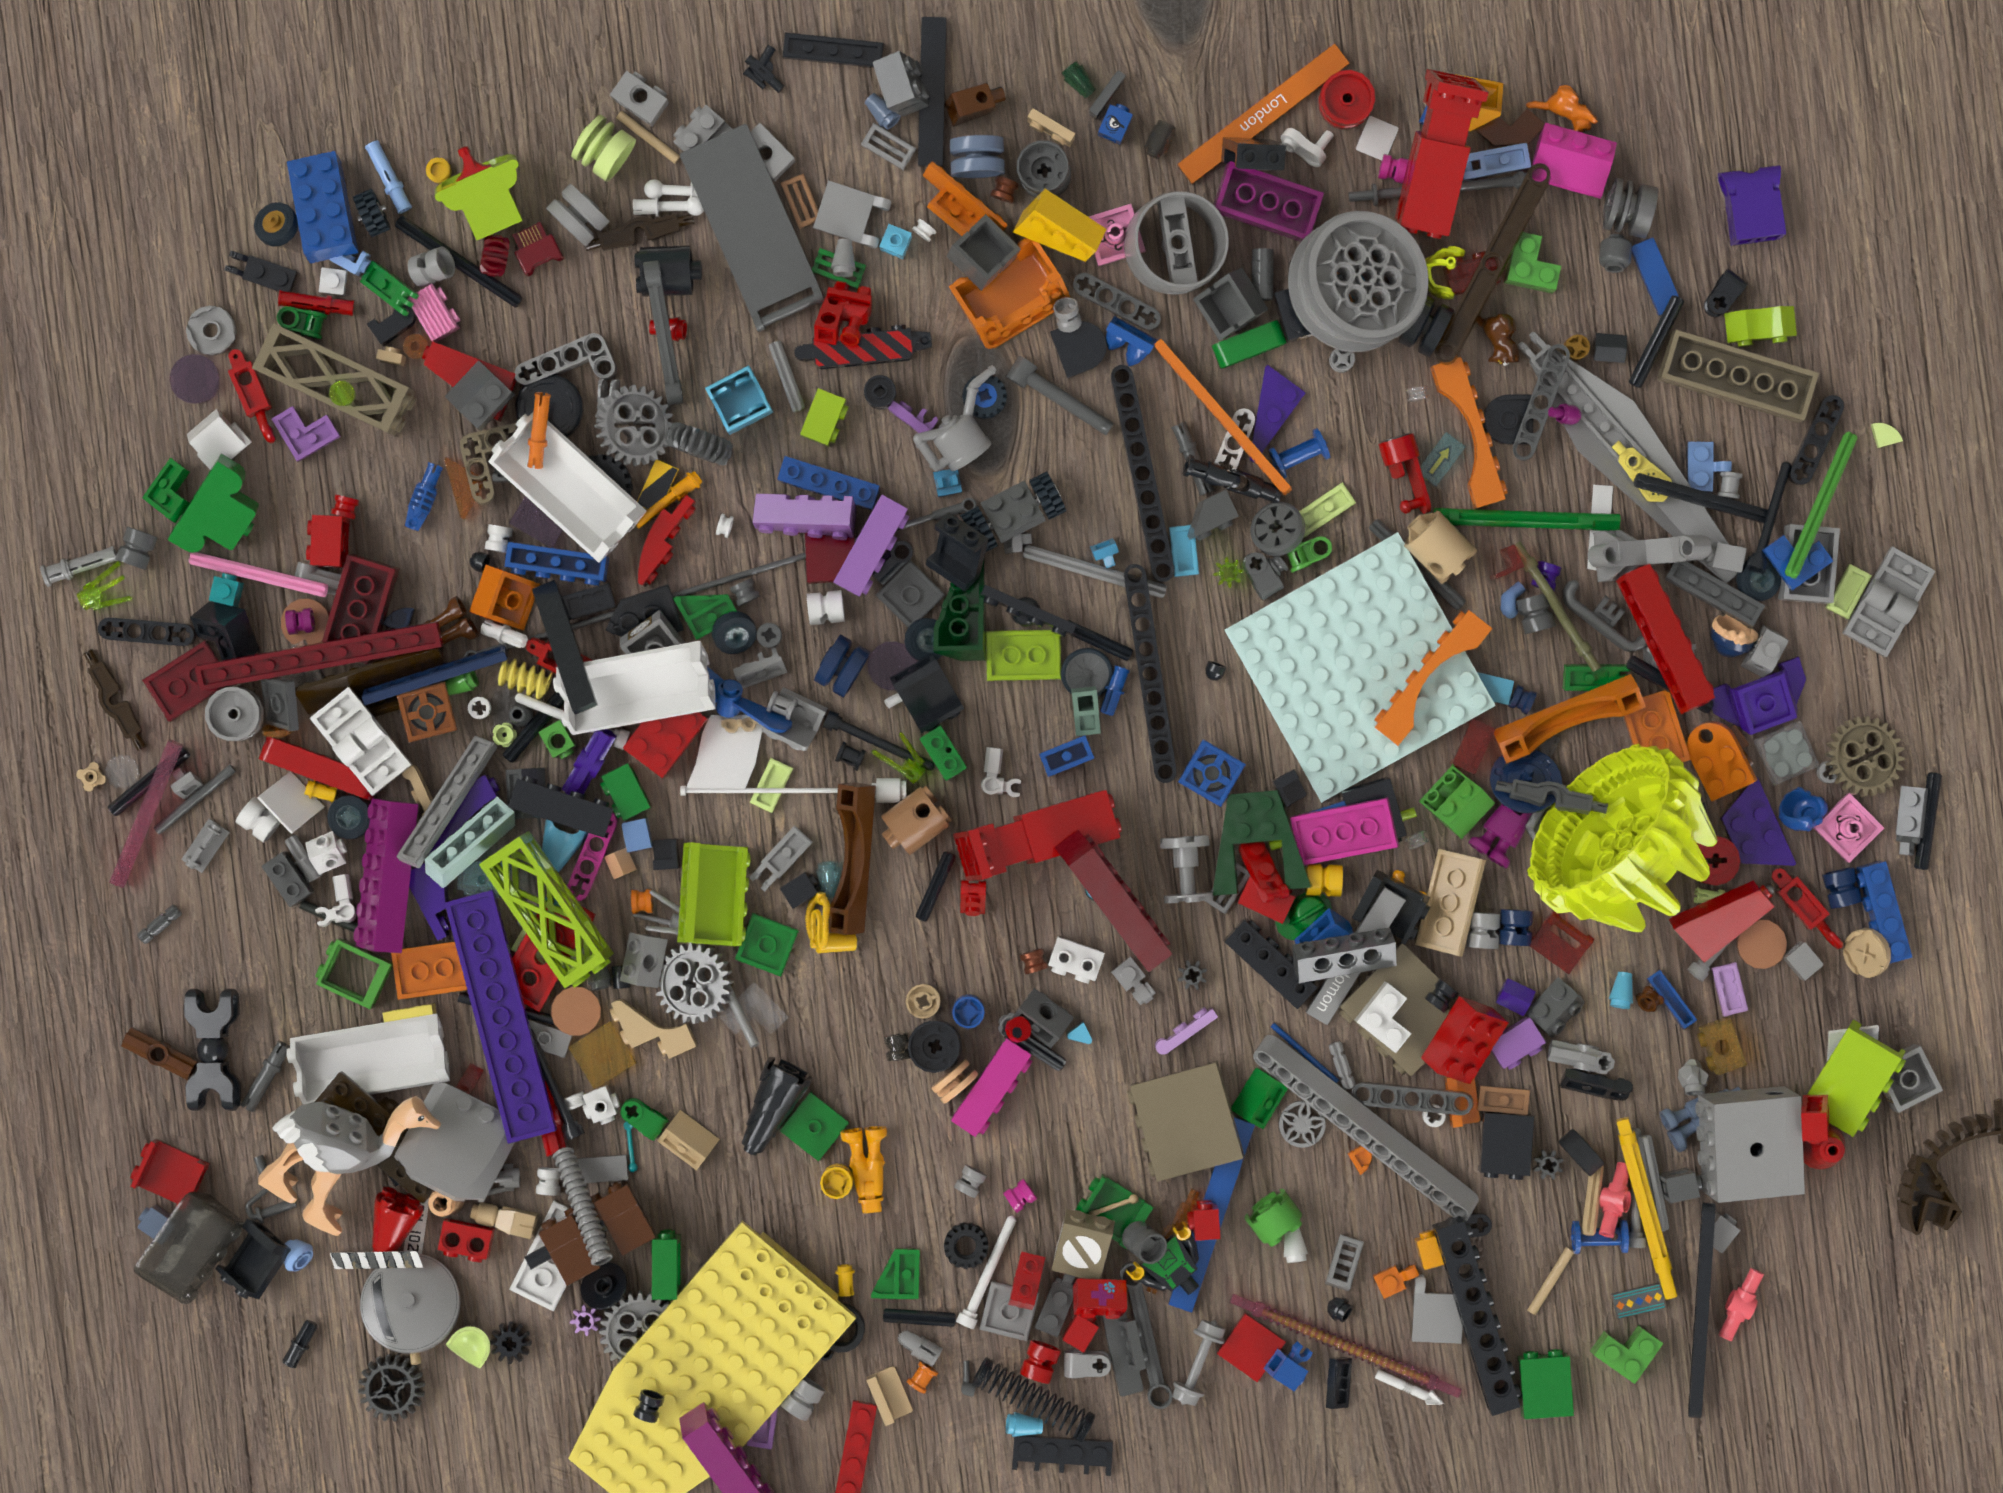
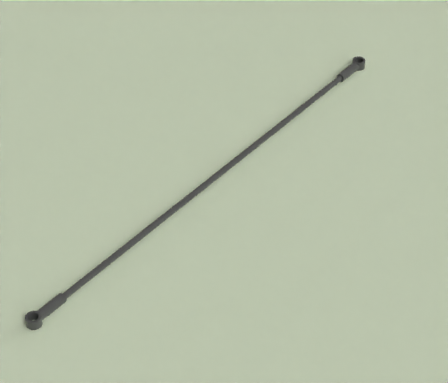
M966 498L962 503L932 511V514L909 520L904 528L934 519L935 521L940 520L949 512L953 515L967 512L969 510L965 509V502L972 501L974 503L973 508L977 506L976 502L972 498ZM806 552L672 593L673 598L689 595L806 559ZM615 611L571 624L572 629H578L610 619ZM544 632L534 636L528 637V640L532 637L542 640L548 638L547 633ZM507 643L498 644L478 651L469 650L465 653L464 657H467L470 653L477 654L502 645L506 647L507 652H509V649L516 647Z

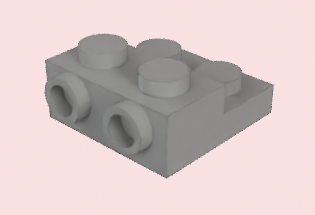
M707 105L703 108L698 106L690 115L692 121L687 127L681 125L673 135L676 139L673 142L684 152L732 130V128Z

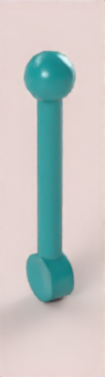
M625 1122L623 1127L627 1131L630 1158L628 1169L630 1172H636L638 1166L634 1159L631 1131L633 1126Z

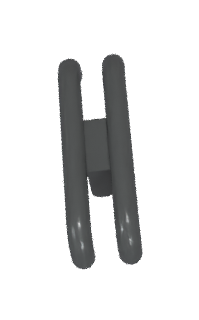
M1572 580L1565 585L1562 595L1564 604L1617 647L1624 651L1634 652L1643 649L1647 645L1643 635L1639 636L1635 641H1630L1613 628L1625 610L1621 607L1614 615L1612 612L1618 605L1614 601L1608 608H1605L1604 606L1608 603L1609 597L1605 595L1592 612L1575 597V592L1579 587L1578 581Z

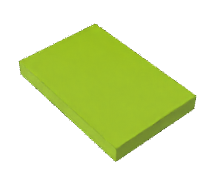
M1052 630L986 631L987 681L1061 679L1060 636L1051 632Z

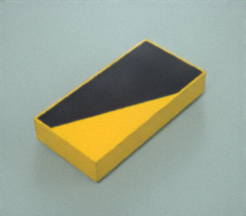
M655 460L637 502L643 508L649 509L670 492L679 469L662 461Z

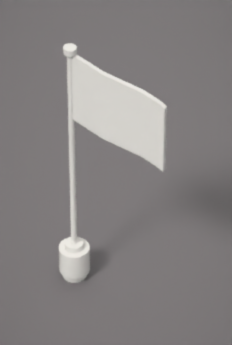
M721 715L710 716L702 733L696 765L687 786L680 787L681 796H686V793H838V788H746L756 764L763 726L758 723L751 732H746L742 727H739L737 732L728 733L721 726V721L725 719L742 720L749 717L747 715H737L731 718ZM877 778L876 783H872V785H876L875 798L877 803H899L900 800L907 797V781H900V778Z

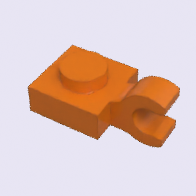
M1414 1264L1400 1271L1394 1265L1373 1275L1384 1299L1405 1290L1404 1281L1419 1276Z

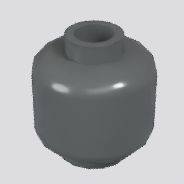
M1611 234L1609 238L1604 239L1600 243L1599 263L1606 271L1619 273L1631 264L1632 243L1625 239L1623 235Z

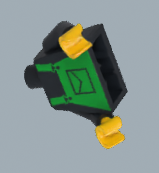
M1182 1222L1184 1228L1180 1231L1173 1227L1174 1233L1166 1239L1167 1250L1160 1261L1154 1264H1147L1141 1261L1140 1265L1134 1261L1133 1264L1136 1266V1269L1133 1272L1126 1270V1273L1133 1280H1138L1145 1286L1160 1291L1166 1289L1173 1291L1180 1285L1187 1295L1193 1293L1199 1287V1284L1191 1276L1198 1269L1196 1264L1199 1260L1197 1242L1186 1222Z

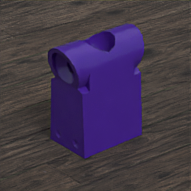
M1780 165L1761 167L1754 173L1740 170L1718 173L1719 186L1725 197L1731 246L1780 240L1786 235L1779 189L1781 178Z

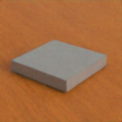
M991 1280L979 1330L1028 1341L1039 1292H1037L1033 1310L1008 1305L1012 1285Z

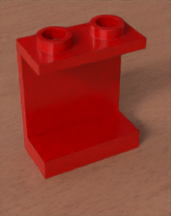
M157 1139L151 1141L150 1144L146 1143L140 1154L143 1157L140 1166H135L130 1176V1179L133 1180L130 1187L134 1189L141 1187L177 1203L176 1208L183 1211L190 1209L210 1163Z

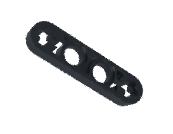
M1830 395L1820 402L1791 464L1788 477L1793 484L1804 485L1812 479L1844 410V402L1839 396ZM1834 400L1835 406L1838 409L1830 413L1828 418H1833V422H1831L1827 418L1820 417V414L1826 415L1829 410L1826 403ZM1818 422H1823L1827 425L1828 432L1826 435L1819 436L1816 434L1815 425ZM1809 444L1817 448V455L1812 459L1808 458L1804 453L1805 447ZM1801 458L1804 462L1812 463V466L1807 465L1803 471L1806 478L1798 480L1797 474L1794 472L1802 468L1804 463L1799 462Z
M104 618L98 625L99 635L107 640L189 646L196 640V631L188 624ZM110 622H112L114 627H122L121 623L125 622L122 629L124 637H120L122 632H111V636H109V633L104 631V627L109 626ZM132 624H138L141 627V634L137 638H132L128 633V629ZM157 626H162L166 630V636L162 640H157L153 636V630ZM186 628V632L190 633V638H186L185 642H182L181 637H172L173 642H170L172 632H183V629Z

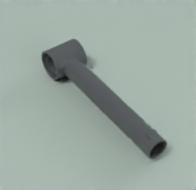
M1022 356L1017 358L1006 375L1009 380L1022 388L1029 385L1105 436L1108 434L1114 424L1113 422L1036 373L1035 371L1038 368L1036 365Z

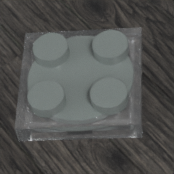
M1801 721L1794 722L1753 740L1773 786L1820 766Z

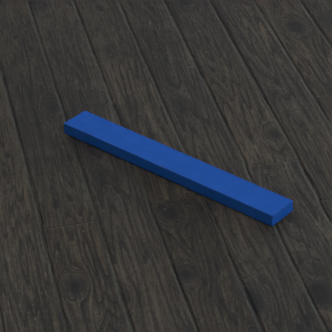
M1234 1117L1245 1155L1255 1125ZM1243 1159L1214 1166L1203 1200H1211V1203H1216L1219 1209L1220 1228ZM1217 1239L1196 1241L1199 1260L1196 1264L1198 1269L1191 1276L1199 1284V1287L1193 1293L1187 1295L1179 1285L1172 1291L1168 1305L1192 1313Z

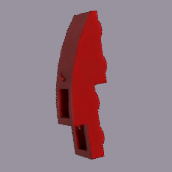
M688 495L684 497L672 514L663 508L650 529L643 546L638 569V583L641 586L651 585L659 575L656 571L660 565H666L673 557L674 553L671 551L674 547L666 541L669 538L673 540L681 530L679 524L684 518L688 520L696 510L694 507L696 502Z

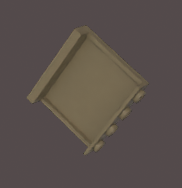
M1400 942L1396 946L1397 966L1376 969L1340 1004L1339 1007L1342 1011L1339 1014L1349 1024L1354 1021L1360 1027L1357 1031L1367 1041L1372 1038L1378 1044L1375 1049L1384 1058L1389 1055L1395 1061L1392 1066L1400 1074L1404 1075L1407 1073L1412 1076L1425 1063L1421 1057L1458 997L1450 1001L1449 1008L1445 1013L1428 1002L1425 997L1429 992L1434 991L1435 984L1439 978ZM1385 981L1407 998L1392 1019L1409 1031L1411 1035L1396 1053L1354 1020Z
M1218 1060L1199 1067L1137 1084L1135 1082L1130 1085L1131 1090L1127 1091L1131 1105L1135 1104L1138 1114L1134 1115L1137 1128H1142L1145 1137L1141 1138L1143 1150L1145 1153L1149 1152L1151 1162H1148L1149 1171L1152 1177L1156 1176L1157 1182L1244 1158V1151Z

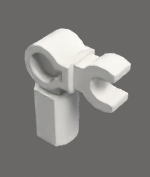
M986 747L984 772H987V774L981 781L982 790L990 795H1002L1003 792H1007L1012 797H1019L1020 793L1011 791V785L1014 783L1021 784V780L1012 778L1004 781V778L997 777V774L1001 773L1003 749Z
M348 874L333 877L336 902L340 903V905L334 906L330 910L325 907L315 909L317 914H326L324 921L317 922L319 927H326L332 921H335V923H350L356 919V908L351 904L353 894Z

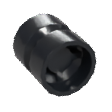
M873 376L866 382L864 387L865 399L874 409H888L892 402L896 400V387L887 376Z

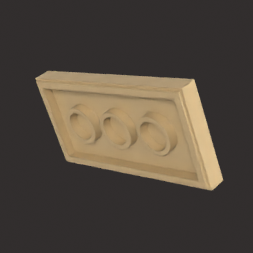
M1438 849L1427 893L1430 899L1426 905L1431 908L1425 919H1421L1415 945L1463 957L1486 860Z

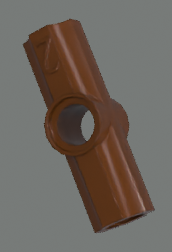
M134 1027L129 1029L122 1041L121 1047L147 1059L152 1065L160 1066L186 1080L190 1079L197 1067L198 1060L176 1050L167 1042H161ZM157 1047L162 1048L165 1052L163 1060H159L155 1056V1049Z

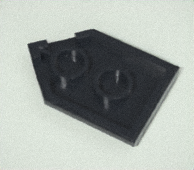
M666 584L621 599L605 631L622 637L659 610L677 632L684 631L670 587Z

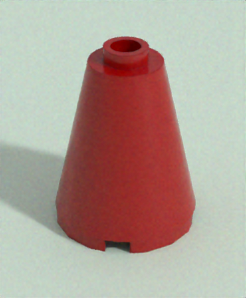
M1830 1123L1828 1141H1823L1820 1144H1811L1808 1141H1803L1804 1163L1811 1168H1830L1837 1164L1844 1156V1135L1839 1128Z

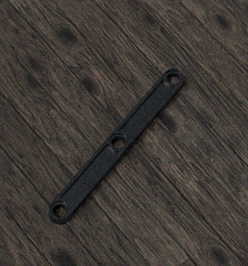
M1702 1202L1688 1404L1689 1418L1702 1417L1715 1228V1203Z

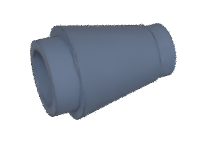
M876 93L871 94L866 99L865 105L880 127H885L886 130H889L900 120L901 115L887 109L885 100Z

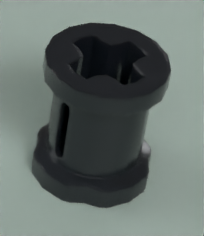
M843 741L835 761L844 762L853 766L854 770L858 771L866 750L859 751L848 746Z

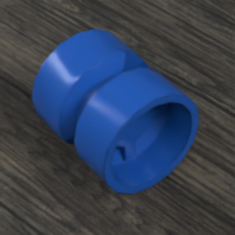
M971 994L959 997L954 1003L952 1011L955 1022L959 1026L968 1029L979 1025L985 1013L984 1004L981 999Z

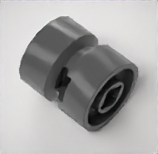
M127 526L123 536V541L126 544L120 546L115 559L146 570L150 560V556L147 553L154 550L158 537Z
M1544 594L1516 601L1519 614L1524 615V619L1521 622L1525 634L1556 626L1553 613L1548 611L1550 604Z
M1135 1221L1129 1224L1122 1235L1123 1245L1144 1263L1154 1264L1160 1261L1166 1253V1239L1143 1221Z

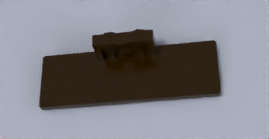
M439 648L400 654L387 660L375 661L361 668H352L341 674L329 675L318 681L305 682L301 686L295 687V694L307 714L318 712L348 687L354 691L364 704L362 700L364 689L445 664L446 661ZM397 696L365 705L374 717L400 709Z
M343 1071L336 1075L315 1101L335 1105L361 1115L368 1120L377 1136L383 1134L390 1116L395 1108L400 1105L395 1100L387 1097L378 1102ZM406 1128L400 1134L391 1156L377 1165L417 1200L425 1203L434 1190L412 1180L401 1162L394 1158L409 1129Z

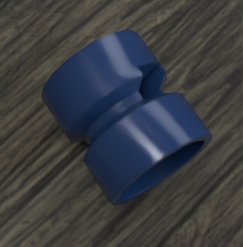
M1854 867L1822 874L1825 888L1830 890V893L1827 895L1830 909L1862 902L1860 890L1854 885L1857 881Z
M1501 909L1500 923L1504 926L1499 930V944L1531 946L1532 932L1528 930V927L1533 923V911Z

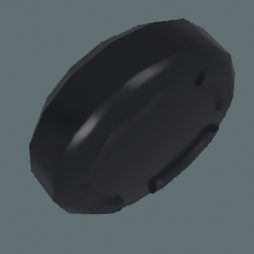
M555 374L532 384L524 385L519 391L515 402L517 420L524 414L529 416L534 412L535 393L543 392V395L545 393L551 394L548 421L566 438L570 437L577 430L584 415L583 398L576 386L566 378Z

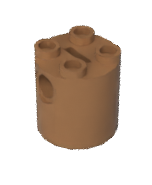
M920 786L881 815L888 826V829L882 835L892 849L901 844L907 853L911 855L950 826L951 817L941 805L938 808L934 803L938 800L927 786L924 788ZM930 809L929 815L921 818L922 811Z

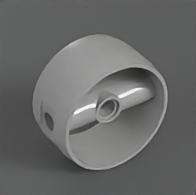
M1189 192L1164 193L1144 204L1133 215L1125 233V258L1133 275L1147 288L1163 294L1177 295L1188 293L1205 285L1219 272L1228 252V231L1220 212L1205 198ZM1156 204L1158 205L1163 237L1161 247L1166 255L1170 282L1161 279L1148 268L1138 246V231L1142 218L1148 209ZM1186 206L1197 212L1204 219L1213 239L1212 262L1200 281L1197 280ZM1172 237L1179 239L1181 243L1180 249L1172 246Z

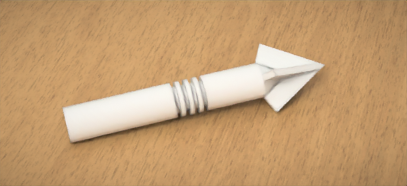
M1380 1369L1377 1370L1376 1379L1405 1392H1410L1411 1395L1425 1400L1426 1405L1444 1404L1432 1389L1430 1391L1424 1390L1413 1384L1410 1385V1383L1408 1384V1382Z

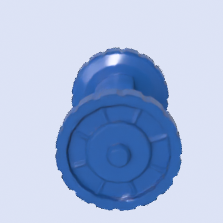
M1318 428L1312 430L1314 438L1279 454L1275 448L1269 449L1273 461L1272 464L1284 479L1287 478L1286 469L1319 454L1325 460L1331 458L1327 442Z
M1620 1220L1619 1228L1615 1230L1618 1236L1617 1240H1611L1600 1235V1228H1596L1594 1236L1584 1235L1581 1232L1582 1228L1579 1221H1572L1571 1240L1574 1254L1580 1253L1581 1246L1619 1245L1622 1253H1628L1629 1230L1626 1220Z

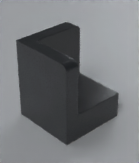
M1295 769L1271 781L1275 789L1279 790L1285 807L1291 806V804L1307 795Z
M678 838L654 840L653 870L680 868Z

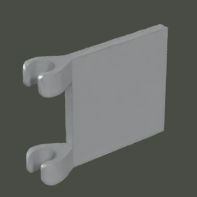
M828 180L813 228L876 249L879 244V238L864 234V230L872 206L889 211L891 201Z
M1419 1274V1276L1414 1278L1412 1342L1462 1344V1324L1453 1294L1425 1292L1426 1279L1423 1274Z

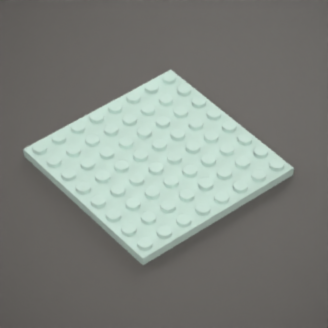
M1398 532L1225 629L1227 636L1321 803L1496 706L1468 655L1463 651L1441 663L1429 675L1416 700L1414 727L1399 746L1374 727L1377 724L1374 719L1382 709L1387 711L1393 704L1389 700L1398 689L1403 691L1408 683L1405 680L1414 669L1418 672L1424 665L1421 662L1423 657L1429 650L1434 652L1440 644L1437 643V640L1445 630L1449 633L1452 630L1450 623L1410 552L1404 547L1405 543Z

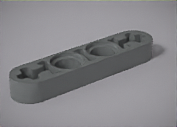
M1080 273L1074 278L1073 289L1079 296L1144 330L1152 331L1159 326L1161 317L1155 308L1088 273ZM1084 278H1087L1088 285L1093 288L1095 283L1100 285L1095 292L1094 298L1089 296L1092 291L1088 288H1085L1083 291L1079 290L1078 280L1083 281ZM1103 289H1108L1113 294V299L1108 303H1103L1099 299V292ZM1124 301H1131L1135 306L1134 312L1128 315L1124 314L1120 309L1121 304ZM1139 306L1144 308L1141 311L1142 314L1147 316L1150 313L1154 314L1155 324L1145 325V319L1139 316L1138 321L1133 319L1138 313Z

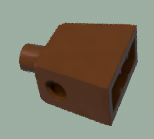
M984 83L951 93L945 102V107L954 127L990 114L996 107L995 104L1005 101L1006 98L1002 87L990 90L989 85Z

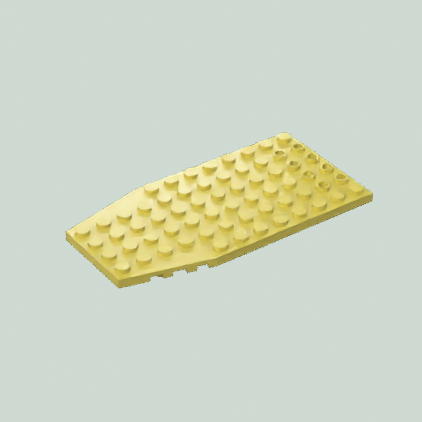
M742 1220L679 1292L678 1299L672 1300L613 1368L568 1459L609 1493H687L710 1476L682 1439L679 1418L705 1402L709 1409L711 1407L715 1409L720 1417L718 1422L721 1426L729 1428L734 1437L732 1440L734 1444L743 1447L856 1319V1315L838 1301V1294L766 1233L758 1234ZM641 1390H652L664 1396V1402L658 1409L659 1417L655 1423L642 1421L633 1415L635 1407L640 1403L639 1395Z

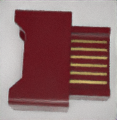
M540 221L518 233L512 234L519 248L514 253L527 277L533 275L536 267L551 260L560 262L565 259L553 234L547 236Z

